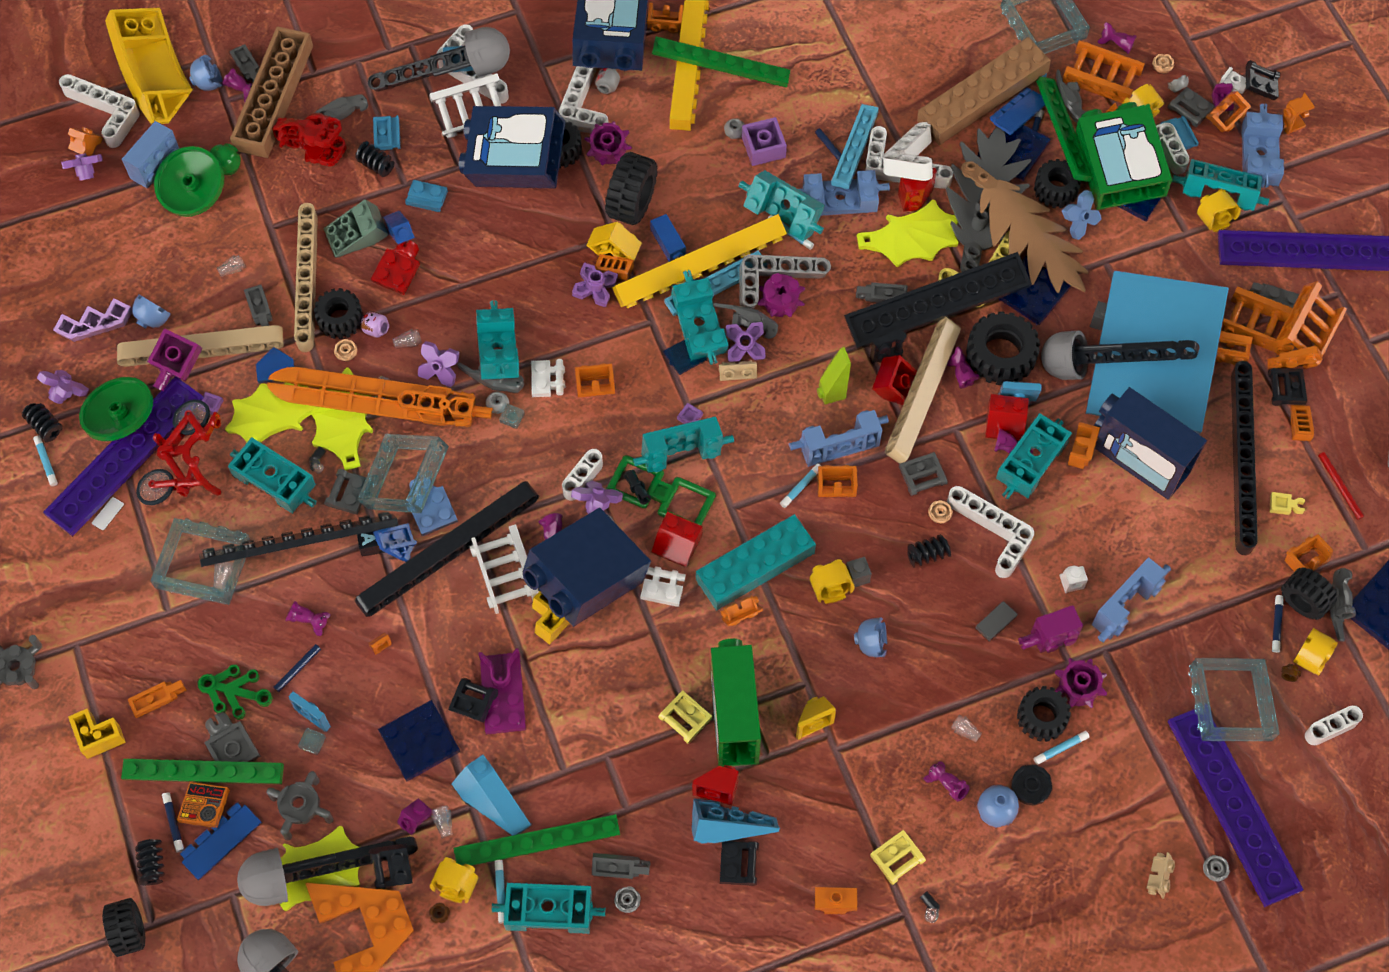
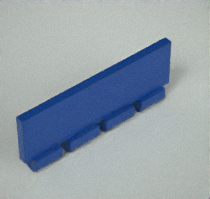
M1025 88L994 113L990 120L994 125L1011 135L1046 105L1042 95L1034 90L1031 91V89Z
M236 802L226 811L231 817L229 820L222 815L218 828L211 827L215 831L213 834L206 829L194 840L199 846L197 849L190 844L180 853L184 858L182 863L198 881L262 823L246 805L241 807Z

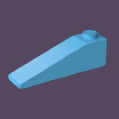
M484 755L468 764L451 783L465 803L474 807L479 813L488 817L510 835H518L531 826Z
M693 800L692 834L694 841L699 843H719L779 832L780 828L775 817L753 811L749 812V814L743 813L739 810V807L735 806L728 809L721 807L720 802Z

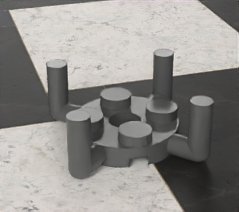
M35 635L29 637V642L33 646L28 650L18 645H12L5 650L0 646V685L3 683L8 686H19L27 683L32 689L39 687L38 682L33 678L36 663L33 655L42 648V643ZM15 662H19L20 667L17 670L12 671L10 669L11 665Z
M314 771L308 773L304 782H295V784L283 788L282 791L274 788H268L266 791L272 801H277L279 813L285 819L280 833L287 841L292 839V834L289 831L292 824H307L315 815L323 817L328 824L334 821L330 811L319 807L320 798L312 784L317 785L320 780ZM302 798L304 800L303 805L299 808L293 807L294 800Z

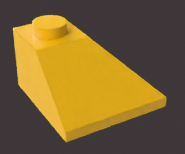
M824 696L819 699L814 697L805 705L797 725L796 738L798 740L834 723L836 709Z

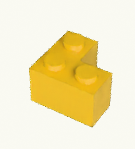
M614 222L594 228L586 246L598 256L611 253L616 257L635 260L642 242L634 234L627 231L621 223Z
M540 591L533 597L532 608L542 615L536 622L535 634L550 645L570 623L565 617L559 618L551 611L548 599Z
M88 708L68 716L80 751L87 759L126 743L120 725L114 718L97 724Z

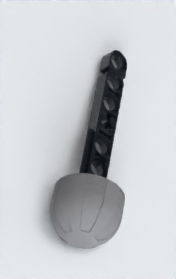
M481 27L467 31L464 38L465 46L431 55L430 58L396 67L384 73L373 74L368 78V86L378 92L388 89V86L396 87L472 66L474 72L479 77L491 74L502 69L507 63L510 54L509 43L500 31L491 27ZM460 55L459 63L454 64L453 57ZM443 59L444 66L437 68V62ZM424 65L428 67L425 69V72L421 71V69L424 68ZM411 69L412 75L406 78L405 71ZM396 74V80L390 83L389 76ZM379 78L380 85L373 87V81Z
M1064 331L1048 338L1042 348L1041 360L1045 370L1052 376L1061 380H1077L1085 377L1088 364L1166 361L1178 358L1181 360L1195 359L1200 346L1193 340L1088 345L1085 335L1081 331ZM1185 348H1192L1194 352H1189ZM1153 349V350H1155L1157 353H1156V354H1153V353H1150L1148 350ZM1167 349H1174L1176 352L1171 353ZM1112 351H1117L1121 355H1115ZM1094 352H1099L1103 356H1097Z
M409 836L395 839V841L381 842L282 865L278 848L264 850L251 855L242 864L237 877L238 887L242 896L253 904L259 906L288 902L286 883L373 864L369 856V850L372 848L407 843L408 854L411 855L418 850L416 839ZM386 856L381 857V862L387 860Z
M257 930L248 935L241 943L237 956L240 972H289L286 967L296 957L298 950L285 935L276 930Z

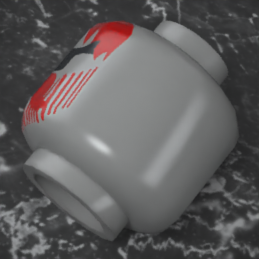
M602 68L596 77L595 85L601 93H612L620 82V75L616 69Z

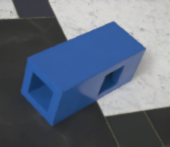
M400 210L383 217L389 234L397 244L415 238L409 221Z
M667 214L650 220L651 232L669 262L686 255V246Z

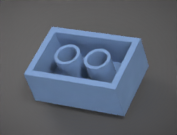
M155 121L126 153L122 161L130 179L148 188L154 183L156 172L162 161L173 151L180 148L173 131Z

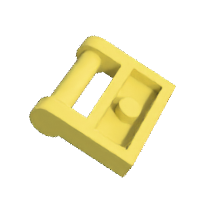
M682 690L660 713L658 718L662 722H667L689 744L709 723L712 715ZM674 711L693 728L688 731L670 714Z
M904 830L870 854L891 885L898 882V878L916 865H921L926 861L923 854ZM911 852L914 857L892 872L889 867Z

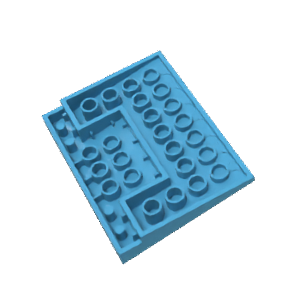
M1114 271L1099 345L1193 340L1199 344L1200 349L1195 359L1181 360L1178 358L1166 361L1095 364L1085 414L1100 416L1099 410L1110 394L1113 393L1120 398L1128 387H1131L1200 435L1203 429L1229 288ZM1185 348L1189 352H1194L1192 348ZM1153 349L1148 350L1150 353H1153V354H1156V353H1157V352H1156L1155 350H1153ZM1167 349L1171 353L1176 352L1174 349ZM1112 351L1115 355H1121L1117 351Z

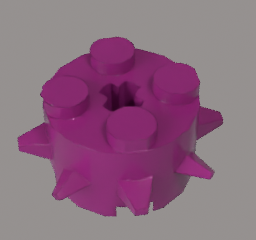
M614 121L612 123H603L602 126L595 124L590 137L584 138L591 146L587 156H593L595 160L601 162V165L617 164L621 156L626 153V150L632 149V146L626 144L625 139L630 133L629 130H621Z
M776 273L770 276L764 286H759V290L763 292V298L757 304L758 306H765L766 311L770 313L771 317H783V315L792 317L798 306L805 305L799 299L805 287L799 286L798 281L792 278V276Z
M1069 658V665L1065 670L1055 671V674L1060 678L1059 687L1055 692H1062V696H1066L1068 699L1067 702L1070 704V707L1088 705L1090 708H1093V701L1097 696L1107 695V692L1102 688L1103 678L1107 674L1101 673L1096 665L1093 666L1092 659L1085 662V660L1074 661L1072 658Z

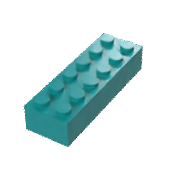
M794 514L696 571V581L717 611L815 554L816 544Z

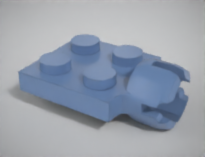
M428 475L420 476L423 486L419 485L417 478L409 483L413 497L407 500L422 536L458 522L443 486L435 487Z

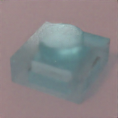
M507 404L499 421L517 429L525 411Z
M306 728L298 747L318 755L326 736Z

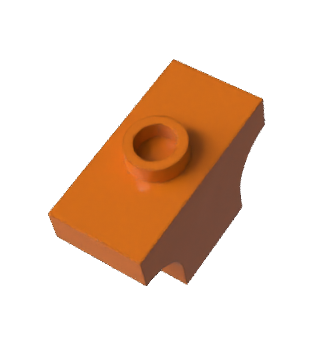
M82 127V130L70 128L68 132L70 136L68 149L92 156L94 149L98 144H101L103 137L92 133L93 130Z
M815 887V910L824 911V914L844 915L849 911H857V888Z

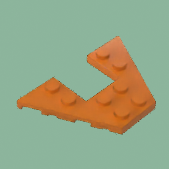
M305 883L320 924L360 908L373 943V947L333 962L336 972H378L392 954L414 932L399 891Z

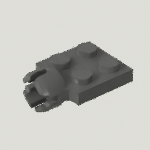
M224 712L215 715L219 725L212 718L206 721L205 727L210 734V739L204 743L214 761L252 762L261 757L241 721L233 724Z

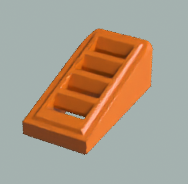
M603 254L599 255L595 264L596 270L602 273L606 271L617 273L618 278L625 281L629 279L634 268V260ZM602 261H606L604 267L601 266Z
M1291 405L1292 440L1311 441L1314 437V427L1310 406ZM1296 411H1305V413H1296ZM1297 417H1305L1306 419H1297Z

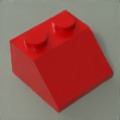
M932 168L933 177L930 180L921 181L900 178L898 196L903 212L916 211L922 208L933 192L937 173L936 168Z
M900 355L883 358L872 390L884 400L904 405L917 370Z
M991 394L987 409L985 438L997 439L999 430L1002 429L1013 435L1019 442L1025 433L1029 398Z
M667 511L658 529L651 553L687 568L703 536V526Z
M724 765V767L717 766L693 780L692 796L732 806L738 785L739 771L729 765Z

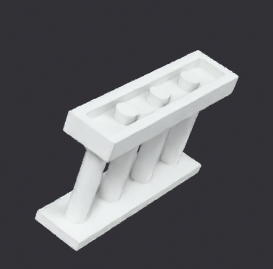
M498 73L430 93L431 103L436 102L439 105L446 130L441 133L442 137L447 136V138L457 136V132L464 130V123L469 118L462 99V93L469 91L473 96L475 105L483 106L479 95V88L486 86L489 89L494 106H501L495 87L497 86L496 83L500 80ZM453 97L455 99L463 122L462 126L453 128L445 104L446 98Z
M516 524L509 526L510 534H507V537L477 545L474 537L471 538L473 545L469 546L472 556H477L489 593V597H486L489 608H494L495 614L499 613L497 604L525 595L527 597L531 596L533 601V597L539 592L538 589L533 590L528 585H524V588L494 597L493 586L518 578L524 579L522 571L527 555ZM507 544L514 545L515 551H512V554L483 563L480 553ZM513 561L520 562L521 568H518V571L489 580L486 572L487 569Z

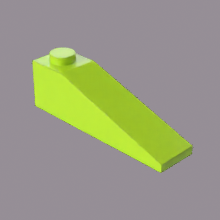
M845 347L840 348L834 355L819 381L817 394L820 399H823L825 405L846 399L851 362Z

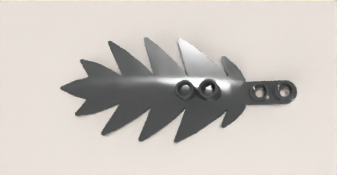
M996 127L989 139L981 129H977V144L980 158L962 141L960 142L965 162L972 161L996 180L1011 181L1031 162V159L1005 165L1015 153L1021 140L1017 139L1006 143L1005 132L999 127ZM952 164L951 169L955 179L967 199L965 200L952 189L946 187L951 208L960 225L959 227L953 221L950 223L954 234L961 244L964 245L960 266L961 272L979 266L982 250L993 247L989 222L990 202L984 213H980V198L984 188L977 187L975 181L965 177L962 174V170ZM1027 183L1016 185L1020 187V190L1012 191L1021 194L1030 186V184Z

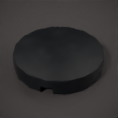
M1038 765L1021 766L1011 780V789L1016 794L1018 800L1026 805L1035 806L1042 804L1048 799L1052 791L1050 774Z

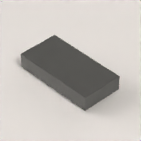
M1003 601L975 628L990 642L1018 614Z

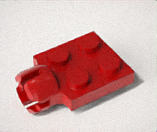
M410 240L408 243L405 241L397 244L393 250L387 248L371 277V281L404 295L420 266V262L415 260L419 252L418 245Z

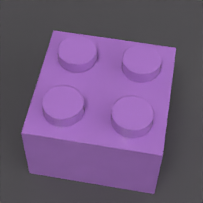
M776 117L742 125V140L752 166L786 158L787 145Z

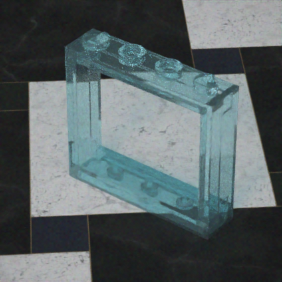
M1002 0L1001 2L1002 14H1005L1008 23L1015 30L1018 40L1023 41L1029 37L1044 54L1086 39L1090 27L1073 0H1055L1073 29L1036 42L1014 7L1028 0Z
M385 434L357 500L367 509L422 513L449 446L439 436ZM398 449L427 450L406 500L377 498Z
M174 518L150 580L156 589L229 605L246 558L234 561L224 590L165 576L182 532L242 545L243 541L250 540L248 534L242 533L241 530L236 532L230 531L223 526L213 527L205 522L195 523L187 518L185 520Z
M1195 658L1189 666L1190 672L1188 674L1192 679L1191 692L1195 697V713L1198 714V730L1201 731L1202 741H1273L1280 734L1265 659ZM1204 670L1251 671L1262 728L1214 727Z

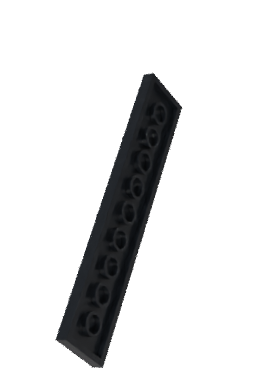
M1016 252L846 314L844 318L855 346L859 350L872 345L873 339L897 331L909 332L945 317H950L1029 288L1032 283L1019 253Z
M381 512L378 513V517L362 516L359 517V521L343 520L339 522V525L332 526L331 523L320 525V529L304 528L301 529V533L293 534L292 531L282 533V537L265 536L262 537V541L246 540L242 542V545L234 546V544L223 545L222 549L219 550L207 548L202 550L203 553L199 554L201 567L391 528L398 526V521L393 513Z

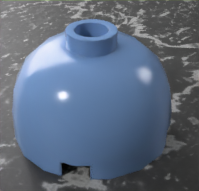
M208 55L197 58L190 67L191 76L189 79L191 83L203 91L218 89L222 86L219 82H223L216 64L212 65L210 63L211 58Z
M138 294L132 305L133 316L138 319L136 323L145 329L147 326L152 328L162 326L171 315V313Z
M882 617L863 621L858 628V632L854 634L855 644H859L860 650L869 657H885L887 650H883L884 643L887 644V631L885 622L881 623Z
M992 785L980 795L977 809L985 823L997 828L1013 822L1018 814L1019 802L1016 794L1009 787Z

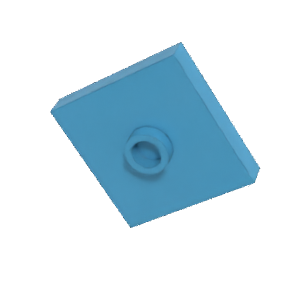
M1004 381L998 395L1029 398V401L1036 402L1041 392L1042 384Z
M293 691L288 697L295 711L324 732H327L331 726L325 714L315 704L306 701Z

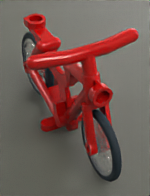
M190 400L183 403L176 410L173 416L174 430L166 440L160 434L155 433L153 435V440L159 445L157 456L161 460L166 461L177 479H174L173 475L164 469H155L145 474L140 479L136 489L137 497L143 504H160L171 495L172 491L187 497L190 488L195 486H203L214 495H221V489L212 485L202 475L198 468L199 457L194 456L191 458L190 455L194 443L198 440L209 441L214 428L218 429L221 426V418L217 412L213 413L209 421L210 409L204 401ZM186 435H191L184 445H179ZM182 454L183 460L189 466L186 477L172 457H178V455Z

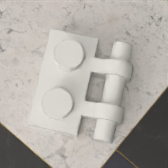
M557 359L554 367L550 366V360L531 361L532 397H551V390H556L557 395H563L565 381L563 380L565 366L563 365V360ZM551 375H556L555 381H551Z
M657 566L655 568L649 567L646 574L653 575V579H644L640 598L679 607L683 586L676 585L677 580L684 582L686 574L679 573L677 570H662L661 567ZM660 577L668 578L670 583L660 582L659 579Z

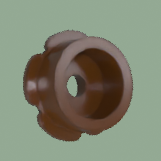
M1293 664L1282 667L1281 676L1286 681L1296 682L1298 677L1301 676L1298 667Z
M437 903L429 910L431 921L433 923L440 922L441 924L446 922L450 915L449 908L445 907L443 903Z

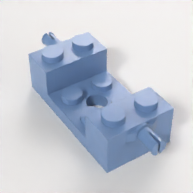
M1264 103L1260 104V113L1247 112L1242 123V172L1262 176L1261 187L1264 188L1265 185V188H1267L1269 185L1279 186L1284 175V159H1280L1279 137L1283 130V115L1267 113V104L1264 105ZM1257 151H1263L1265 155H1259Z
M875 170L857 171V177L852 179L849 189L832 186L831 181H822V173L804 174L803 189L798 190L825 205L821 216L877 212L879 204L878 193L879 191H890L889 183L879 184L876 179ZM843 195L845 198L839 200L835 196Z
M875 410L862 411L856 416L855 428L848 430L846 433L840 435L833 434L825 439L821 426H810L802 431L801 439L789 443L791 451L801 448L806 464L810 467L817 463L820 464L879 447L882 435L881 424L889 423L887 415L877 417Z
M1148 557L1098 610L1092 626L1101 632L1098 636L1101 642L1104 643L1107 638L1111 640L1114 635L1118 637L1124 631V627L1129 622L1127 617L1130 613L1124 608V603L1127 599L1131 600L1136 593H1139L1148 600L1151 596L1155 597L1161 591V587L1166 582L1165 576L1171 571L1170 566L1165 564L1161 568Z

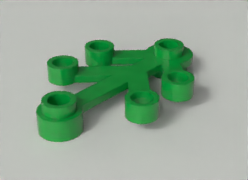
M233 664L227 670L215 676L212 674L201 676L198 680V688L202 693L209 694L214 704L213 709L217 714L225 713L227 710L225 703L220 701L216 691L224 692L233 709V716L235 719L241 720L245 717L246 712L239 705L235 696L254 700L262 707L269 706L273 700L270 691L267 689L254 692L239 688L248 682L256 683L259 680L260 676L256 670H249L247 674L228 684L220 683L229 677L237 678L240 676V668ZM233 669H238L235 674L231 673ZM251 674H256L255 678L250 679ZM207 682H212L211 686L205 687ZM263 697H268L266 702L261 701ZM223 705L222 710H217L218 706ZM242 710L241 715H236V712Z

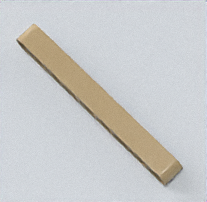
M303 203L298 210L294 338L301 352H309L314 347L318 218L315 208L311 203Z
M947 317L939 320L885 448V454L899 464L905 462L910 456L961 330L957 324Z
M278 325L181 336L203 348L198 358L268 351L273 347L276 349L283 347V328ZM159 338L119 343L117 345V364L124 367L149 364L147 361Z

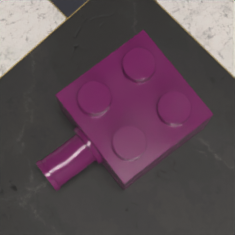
M164 328L147 361L161 371L153 387L164 391L170 377L173 376L186 381L203 348Z
M1072 605L1036 618L1031 634L1018 638L1020 645H1023L1021 646L1022 650L1037 645L1040 653L1045 651L1050 653L1064 644L1065 646L1074 644L1080 635L1083 624Z

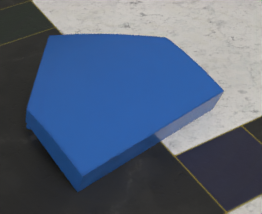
M273 347L256 364L258 383L273 382L274 380H268L269 376L280 369L295 367L294 360Z
M409 523L373 532L380 550L402 561L407 562L410 560L412 549L418 541L413 539Z

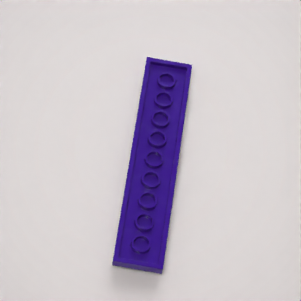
M1219 230L1217 234L1220 265L1389 271V236Z
M174 377L166 385L164 391H161L153 399L152 411L143 425L130 435L112 441L43 511L44 515L73 537L158 449L159 445L153 440V435L155 433L160 434L165 440L174 430L173 416L176 410L187 401H202L204 397L182 380ZM193 404L183 409L178 416L177 425L185 416V412L187 410L193 412L198 404Z
M1201 706L1169 719L1168 724L1264 907L1302 892L1304 889L1206 706Z

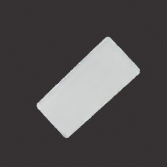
M112 497L92 521V524L104 530L123 507L124 503Z

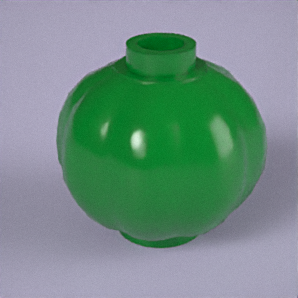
M225 143V145L218 144L211 148L209 152L219 160L224 175H232L239 169L241 158L234 146Z

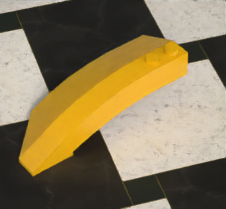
M161 9L110 10L105 20L119 67L135 102L151 125L155 121L160 124H169L193 89L188 83L175 55Z

